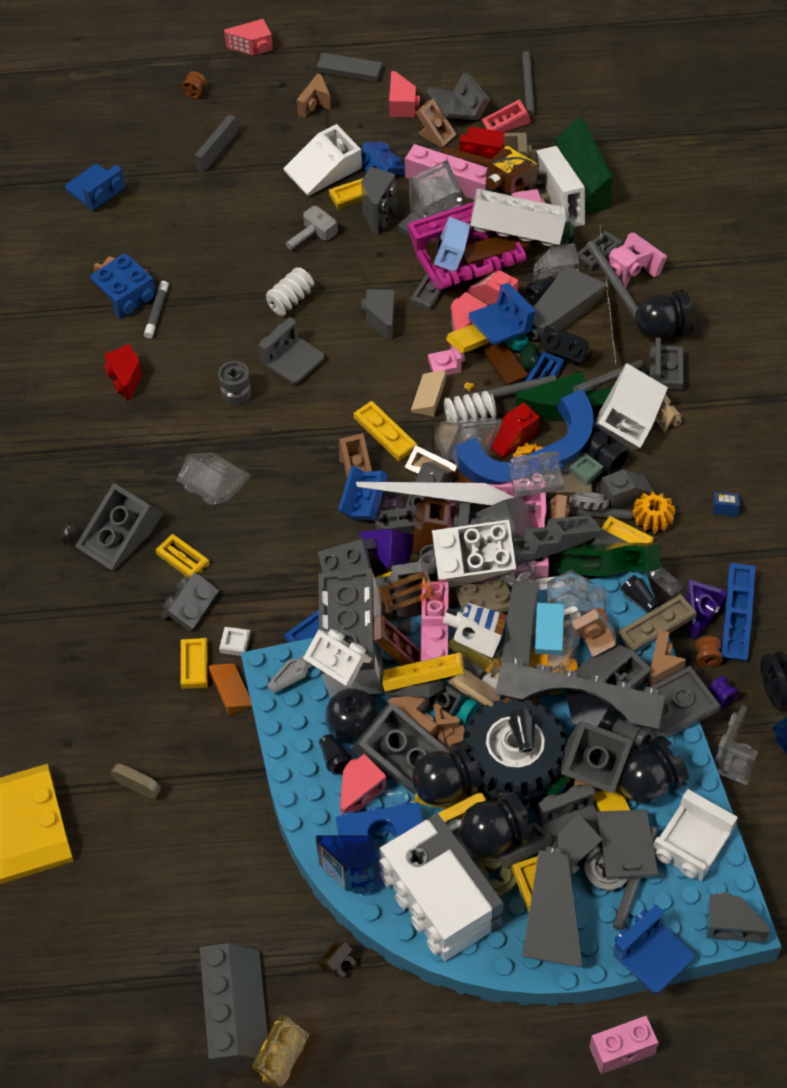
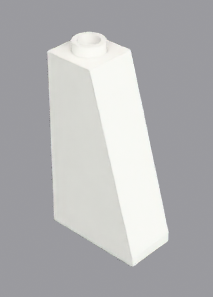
M557 146L537 150L536 163L539 164L538 174L544 182L545 190L547 189L550 201L552 205L565 207L566 221L564 229L585 225L584 185Z

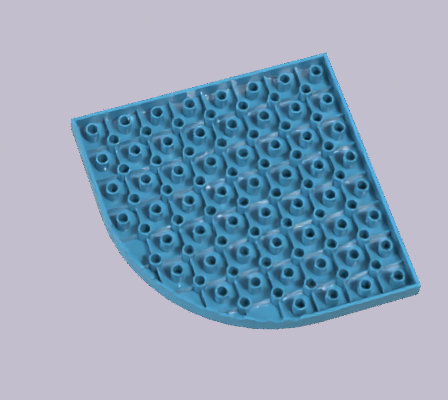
M629 571L540 590L538 603L564 604V610L575 606L581 616L585 615L592 608L597 609L600 607L615 630L616 644L626 647L617 637V632L647 613L625 598L620 588L630 577L636 575L638 578L643 579L652 595L653 592L645 572ZM461 607L452 608V610L463 613ZM422 615L390 621L392 625L421 650ZM506 621L493 658L455 641L453 638L457 628L448 625V655L459 652L462 655L466 654L487 669L483 675L484 677L494 663L496 653L504 643ZM573 623L563 627L562 647L573 654L577 662V668H579L592 655L585 639L576 641L569 630V627L573 626ZM314 638L241 653L272 803L282 837L300 874L309 884L315 897L332 913L336 921L340 925L345 926L361 944L379 953L393 966L401 970L405 969L419 976L421 980L427 983L453 989L461 995H464V993L479 996L483 1000L497 1003L506 1001L518 1002L519 1005L528 1006L529 1004L556 1006L559 1003H574L576 1005L648 990L613 956L614 939L620 932V930L613 928V923L628 880L622 888L613 889L611 892L606 889L598 890L595 885L589 883L586 873H584L585 857L577 863L580 869L571 876L582 959L581 967L522 957L529 912L517 882L512 891L506 892L503 897L498 895L503 902V912L500 913L502 915V926L493 932L491 931V933L445 962L439 954L435 956L427 945L426 940L428 938L424 932L421 931L419 933L415 929L410 919L412 915L407 908L403 910L399 906L395 898L396 892L392 886L387 887L379 875V872H381L378 862L380 860V847L394 840L395 837L388 832H377L369 840V855L342 859L336 817L341 816L340 802L343 774L334 775L327 770L322 749L319 745L320 738L330 734L326 727L325 711L331 699L319 668L312 665L308 668L306 678L275 694L267 687V684L289 659L300 658L307 652ZM656 641L636 653L650 668ZM672 647L670 656L676 657ZM382 649L383 671L402 666ZM649 676L636 690L643 691L647 687ZM384 688L383 693L369 694L373 697L379 712L388 705L390 698L403 697L385 695ZM565 691L557 695H538L539 704L548 708L547 714L553 713L559 719L558 725L561 724L564 727L566 739L568 740L576 726L571 721ZM430 705L425 713L430 715L436 722L434 707ZM459 708L458 711L453 715V717H454V716L458 717V712H459L460 708ZM614 708L620 715L618 719L629 722L621 712ZM700 722L668 738L672 743L668 748L675 757L680 755L685 763L689 779L685 781L687 785L678 790L669 787L668 792L662 798L649 804L635 803L624 796L630 810H648L649 825L654 826L658 830L655 839L661 836L678 810L687 789L733 814ZM334 736L335 740L351 755V760L360 758L351 749L354 744L343 743L341 739ZM386 776L387 789L357 813L369 811L374 807H394L402 802L414 803L415 794ZM596 787V792L603 790ZM533 801L530 802L528 825L536 821L541 826L538 815L535 813L539 803L535 805ZM419 804L423 821L445 810ZM737 823L702 882L696 878L692 879L685 876L679 868L672 864H665L655 856L658 877L641 878L624 928L629 930L635 924L636 917L644 909L649 911L656 904L665 912L662 924L694 954L693 961L668 985L777 960L781 944ZM317 842L343 866L346 890L320 866ZM537 852V853H535V854H533V855H531V856H529V857H527V858H525V859H523V860H521V861H519V862H522V861H525V860L534 858V857L538 856V853H539V852ZM600 867V868L603 869V873H602V874H603V877L605 878V876H606L605 868ZM501 870L494 874L488 872V882L492 881L493 879H497L499 881V874ZM726 892L732 896L741 897L769 926V934L765 944L706 938L707 905L710 894Z

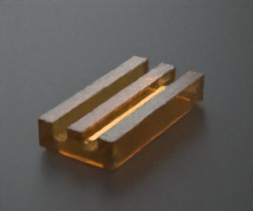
M427 571L378 588L379 593H382L383 596L381 598L382 602H385L386 613L435 596ZM423 578L424 583L389 595L388 590ZM424 588L427 590L425 594L394 605L392 604L391 600Z

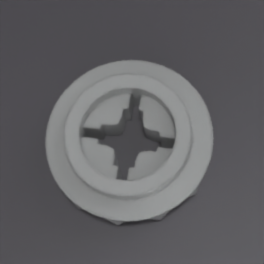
M576 492L575 495L569 497V503L579 509L602 510L609 506V499L600 493Z
M601 848L592 858L586 859L584 873H586L589 883L595 885L598 890L606 889L611 892L613 889L622 888L629 879H606V876L605 878L603 877V869L600 867H605Z

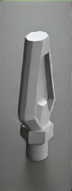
M304 655L300 658L289 659L267 684L268 689L273 694L306 678L308 668L312 664L303 659Z

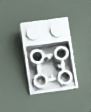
M336 124L318 133L284 167V171L309 196L361 169V149Z
M626 363L598 413L593 427L599 431L603 430L614 440L631 450L641 448L654 423L668 387Z
M509 520L432 530L439 582H448V587L471 584L516 570Z

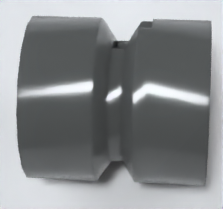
M230 361L223 364L218 372L223 400L230 405L246 403L252 394L248 367L239 361Z

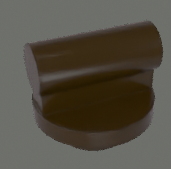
M440 237L430 239L426 245L427 254L430 256V262L433 264L442 243Z

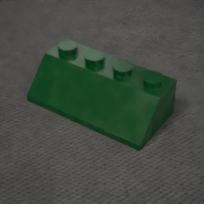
M578 117L555 139V146L558 147L585 187L586 215L610 208L613 177L582 117Z

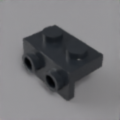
M549 325L545 326L539 348L546 350L547 353L566 357L568 361L576 364L589 360L592 354V350L588 349L589 340Z

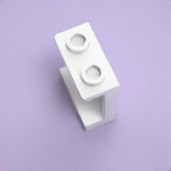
M687 789L678 810L661 836L657 837L654 841L655 856L661 862L672 864L679 868L685 876L692 879L696 878L702 882L732 834L738 817Z

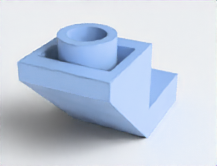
M450 216L448 217L440 237L442 243L434 260V265L450 271L457 270L465 250L470 224Z

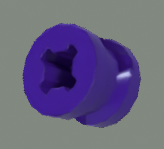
M726 676L719 677L708 687V690L720 704V709L731 705L740 694L736 687H732L728 683Z

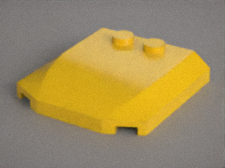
M44 764L1 777L0 884L74 862L49 765Z

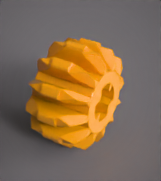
M654 491L650 493V496L643 493L641 498L636 499L632 516L633 519H636V526H643L644 532L648 529H652L654 534L658 529L665 532L667 526H671L674 521L675 506L672 505L671 498L664 499L663 493L658 496L655 495Z

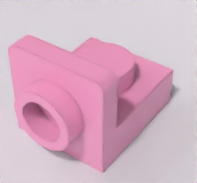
M452 345L451 350L428 354V361L432 372L444 370L446 375L460 373L461 362L465 361L464 353H460Z

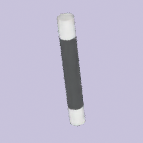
M161 281L145 328L144 337L149 339L153 337L169 283L166 281Z

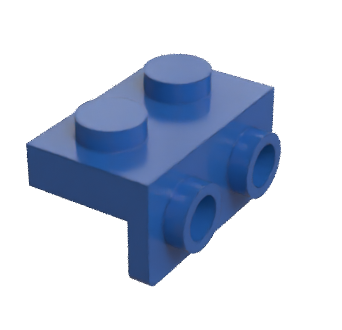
M382 141L364 142L361 149L362 167L366 171L373 167L395 175L404 176L405 165L389 149L388 144Z
M351 466L338 511L353 521L375 520L384 490L357 487L356 482H386L388 474L383 471L364 472L356 466Z

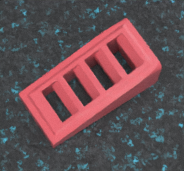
M519 99L483 118L482 122L486 129L505 132L531 123V120Z

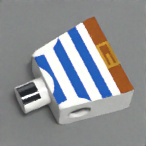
M467 603L463 613L448 608L442 623L457 628L453 638L455 641L493 658L502 636L507 615Z

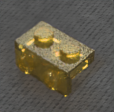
M286 1015L278 1016L252 1065V1068L263 1076L262 1082L266 1085L283 1087L309 1036L305 1030Z

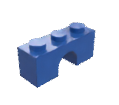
M402 802L394 807H374L365 812L357 813L350 811L337 816L336 825L342 859L369 855V840L377 832H388L397 838L422 823L423 819L419 802Z

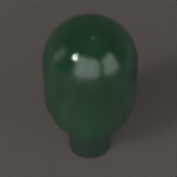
M565 221L559 249L563 251L567 250L569 244L574 240L575 226L570 221Z
M533 341L527 342L526 347L523 348L520 354L521 366L524 370L531 371L539 361V353Z

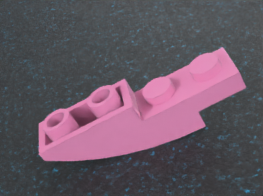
M422 582L421 661L448 655V625L442 623L448 609V582Z

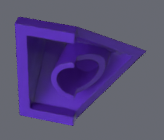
M396 530L361 531L359 534L362 539L375 538L377 548L371 550L387 569L392 570L394 565L407 563L413 549L414 534Z
M689 579L685 599L697 612L696 618L687 622L690 638L695 640L724 606L727 592Z

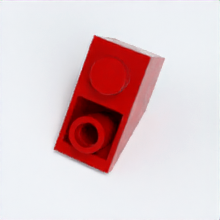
M127 344L104 354L106 364L103 365L107 377H112L114 380L113 386L117 394L122 393L126 401L131 400L142 376L139 358L131 345Z

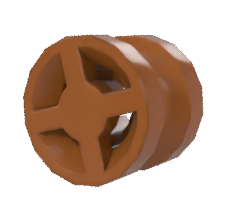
M191 71L188 73L186 80L183 81L181 90L187 97L196 99L201 95L207 81L201 73Z
M706 636L695 642V650L698 652L696 661L699 666L715 667L722 663L723 655L719 652L721 649L720 639Z

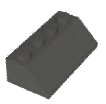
M229 943L200 947L208 1058L212 1071L271 1063L259 950Z

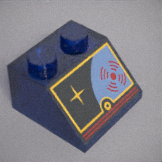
M316 835L319 865L346 891H352L355 894H366L368 891H375L376 858L374 836Z

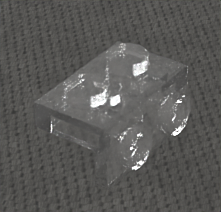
M558 451L542 452L529 456L521 455L510 459L508 475L515 497L564 490L565 482L558 464L560 458Z

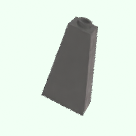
M565 266L533 307L536 312L531 332L526 333V335L530 339L540 342L545 326L549 325L560 330L565 329L604 300L606 283Z
M546 847L545 851L539 850L522 957L581 967L582 959L568 855L562 854L563 849Z

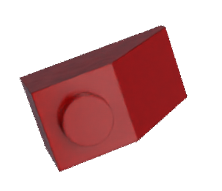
M522 403L504 416L488 439L487 446L503 460L516 451L518 446L522 447L526 442L539 435L540 417L525 403Z

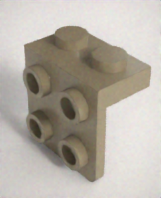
M492 578L485 582L465 584L462 587L454 588L456 608L461 607L462 612L467 603L500 613L508 611L511 593L504 578Z

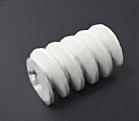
M294 268L291 273L287 274L285 278L281 279L278 284L274 285L266 293L268 305L277 315L283 317L286 315V311L292 310V305L296 306L298 300L304 299V294H310V287H314L315 283L304 269Z
M483 391L481 397L478 393H473L472 400L466 394L463 396V401L459 396H455L453 403L450 398H445L444 409L448 425H450V421H453L455 426L458 427L460 419L463 420L465 425H468L469 418H472L476 424L478 416H481L483 421L486 422L487 414H490L492 419L496 420V405L492 393L489 395L487 391Z

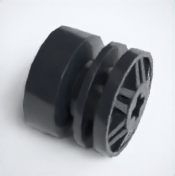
M782 651L776 652L774 655H764L761 658L760 670L765 692L773 707L776 709L784 708L787 706V655Z

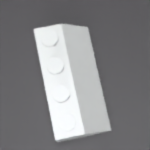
M477 189L470 226L481 232H487V230L497 231L496 234L509 237L510 234L516 235L523 241H532L534 239L541 241V244L547 246L560 245L566 221L565 207Z

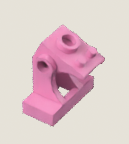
M634 232L628 234L624 245L614 248L609 254V264L625 288L630 277L636 276L641 268L654 277L660 275L667 259V255Z

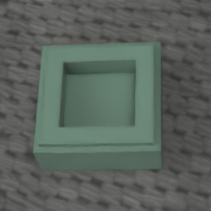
M584 453L569 466L568 472L587 486L603 472L604 466L587 453Z

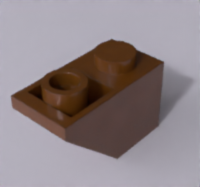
M426 497L416 505L412 553L420 554L424 546L434 545L432 530L446 529L448 527L450 501Z

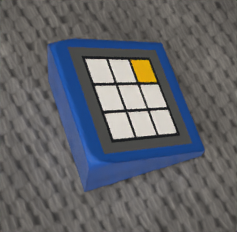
M714 492L713 514L738 516L740 508L739 494Z

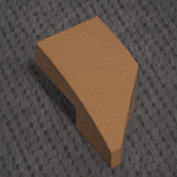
M434 704L438 741L450 751L451 744L463 740L464 726L461 724V719L456 716L453 717L444 711L439 704Z

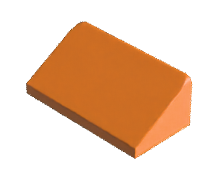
M235 664L209 666L211 677L229 716L252 708L250 697Z

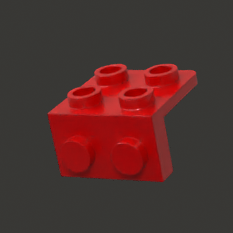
M470 127L466 135L461 134L459 151L492 159L504 148V134L507 132Z

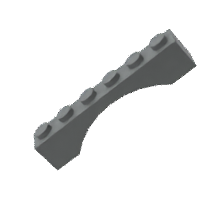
M510 658L509 662L502 661L495 691L497 696L518 698V701L525 702V699L530 700L538 695L554 691L584 692L614 706L626 717L631 725L656 731L660 730L666 697L660 695L661 690L645 687L644 691L633 689V684L618 681L616 686L607 684V679L598 676H590V680L579 678L580 673L570 670H563V674L552 672L553 667L537 664L536 668L525 666V661Z

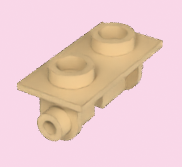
M666 394L655 418L663 432L667 430L669 425L678 426L682 423V415L678 413L673 405L669 406L671 401Z

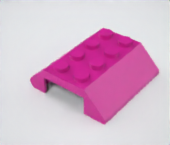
M474 202L408 223V230L417 259L426 274L429 275V279L434 284L435 289H444L459 284L462 280L468 281L500 270L503 266L508 267L526 261L525 251L520 243L517 242L516 250L502 253L501 259L493 256L489 259H484L483 264L477 266L469 264L466 266L463 258H461L457 270L450 271L430 262L426 245L430 239L441 237L449 216L471 224ZM470 226L466 245L499 235L496 234L497 231L487 230V232H481Z

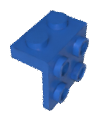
M98 164L93 165L65 185L68 193L92 211L126 188L123 172L119 166L115 165L106 171Z
M122 254L90 276L91 281L112 300L114 314L119 319L131 314L156 296L153 277L127 254Z
M505 283L500 286L497 303L470 312L468 319L491 344L496 345L531 332L536 310L509 283Z
M657 904L649 911L644 909L636 917L635 924L629 930L624 928L617 934L614 939L615 946L613 956L653 994H659L694 959L693 952L662 924L665 912Z

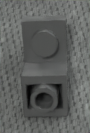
M466 654L462 655L464 669L482 679L487 669ZM444 679V689L433 695L429 702L433 707L434 704H439L444 711L453 716L469 697L447 683V679Z

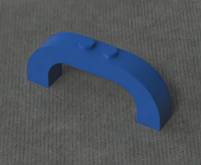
M583 389L561 398L557 409L567 425V435L561 440L512 462L493 460L483 451L476 437L455 446L451 457L462 474L473 483L499 485L539 482L543 479L544 475L549 473L554 475L565 468L564 466L574 461L583 451L593 427L591 404Z

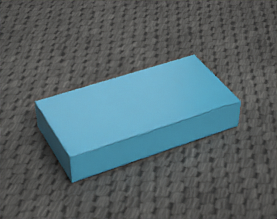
M537 603L535 654L562 655L564 604Z

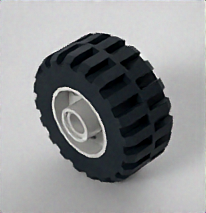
M509 698L508 702H503L502 699L493 701V706H483L480 708L479 714L476 713L470 718L469 725L465 727L462 741H465L470 747L466 752L471 761H477L482 775L483 786L478 788L482 791L483 796H488V800L497 802V794L509 789L510 793L514 791L524 806H528V799H531V802L533 801L536 805L543 800V795L547 796L545 792L551 788V782L553 780L557 781L561 776L562 760L565 755L564 748L567 745L566 731L561 724L558 725L559 719L553 713L547 714L548 708L541 704L537 707L533 705L531 700L525 699V702L517 701L518 698ZM521 709H529L532 715L535 716L536 749L528 753L519 752L518 745L508 724V720H510L509 714Z

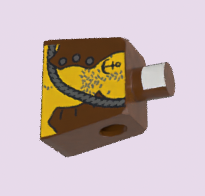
M506 145L489 161L486 186L491 190L498 187L508 194L515 193L536 183L539 164Z

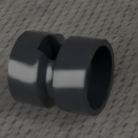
M603 430L597 431L592 435L583 449V454L587 453L604 466L603 471L608 475L618 472L629 457V450L619 442H614V439Z

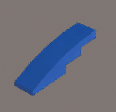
M730 563L721 647L723 658L747 661L756 566Z

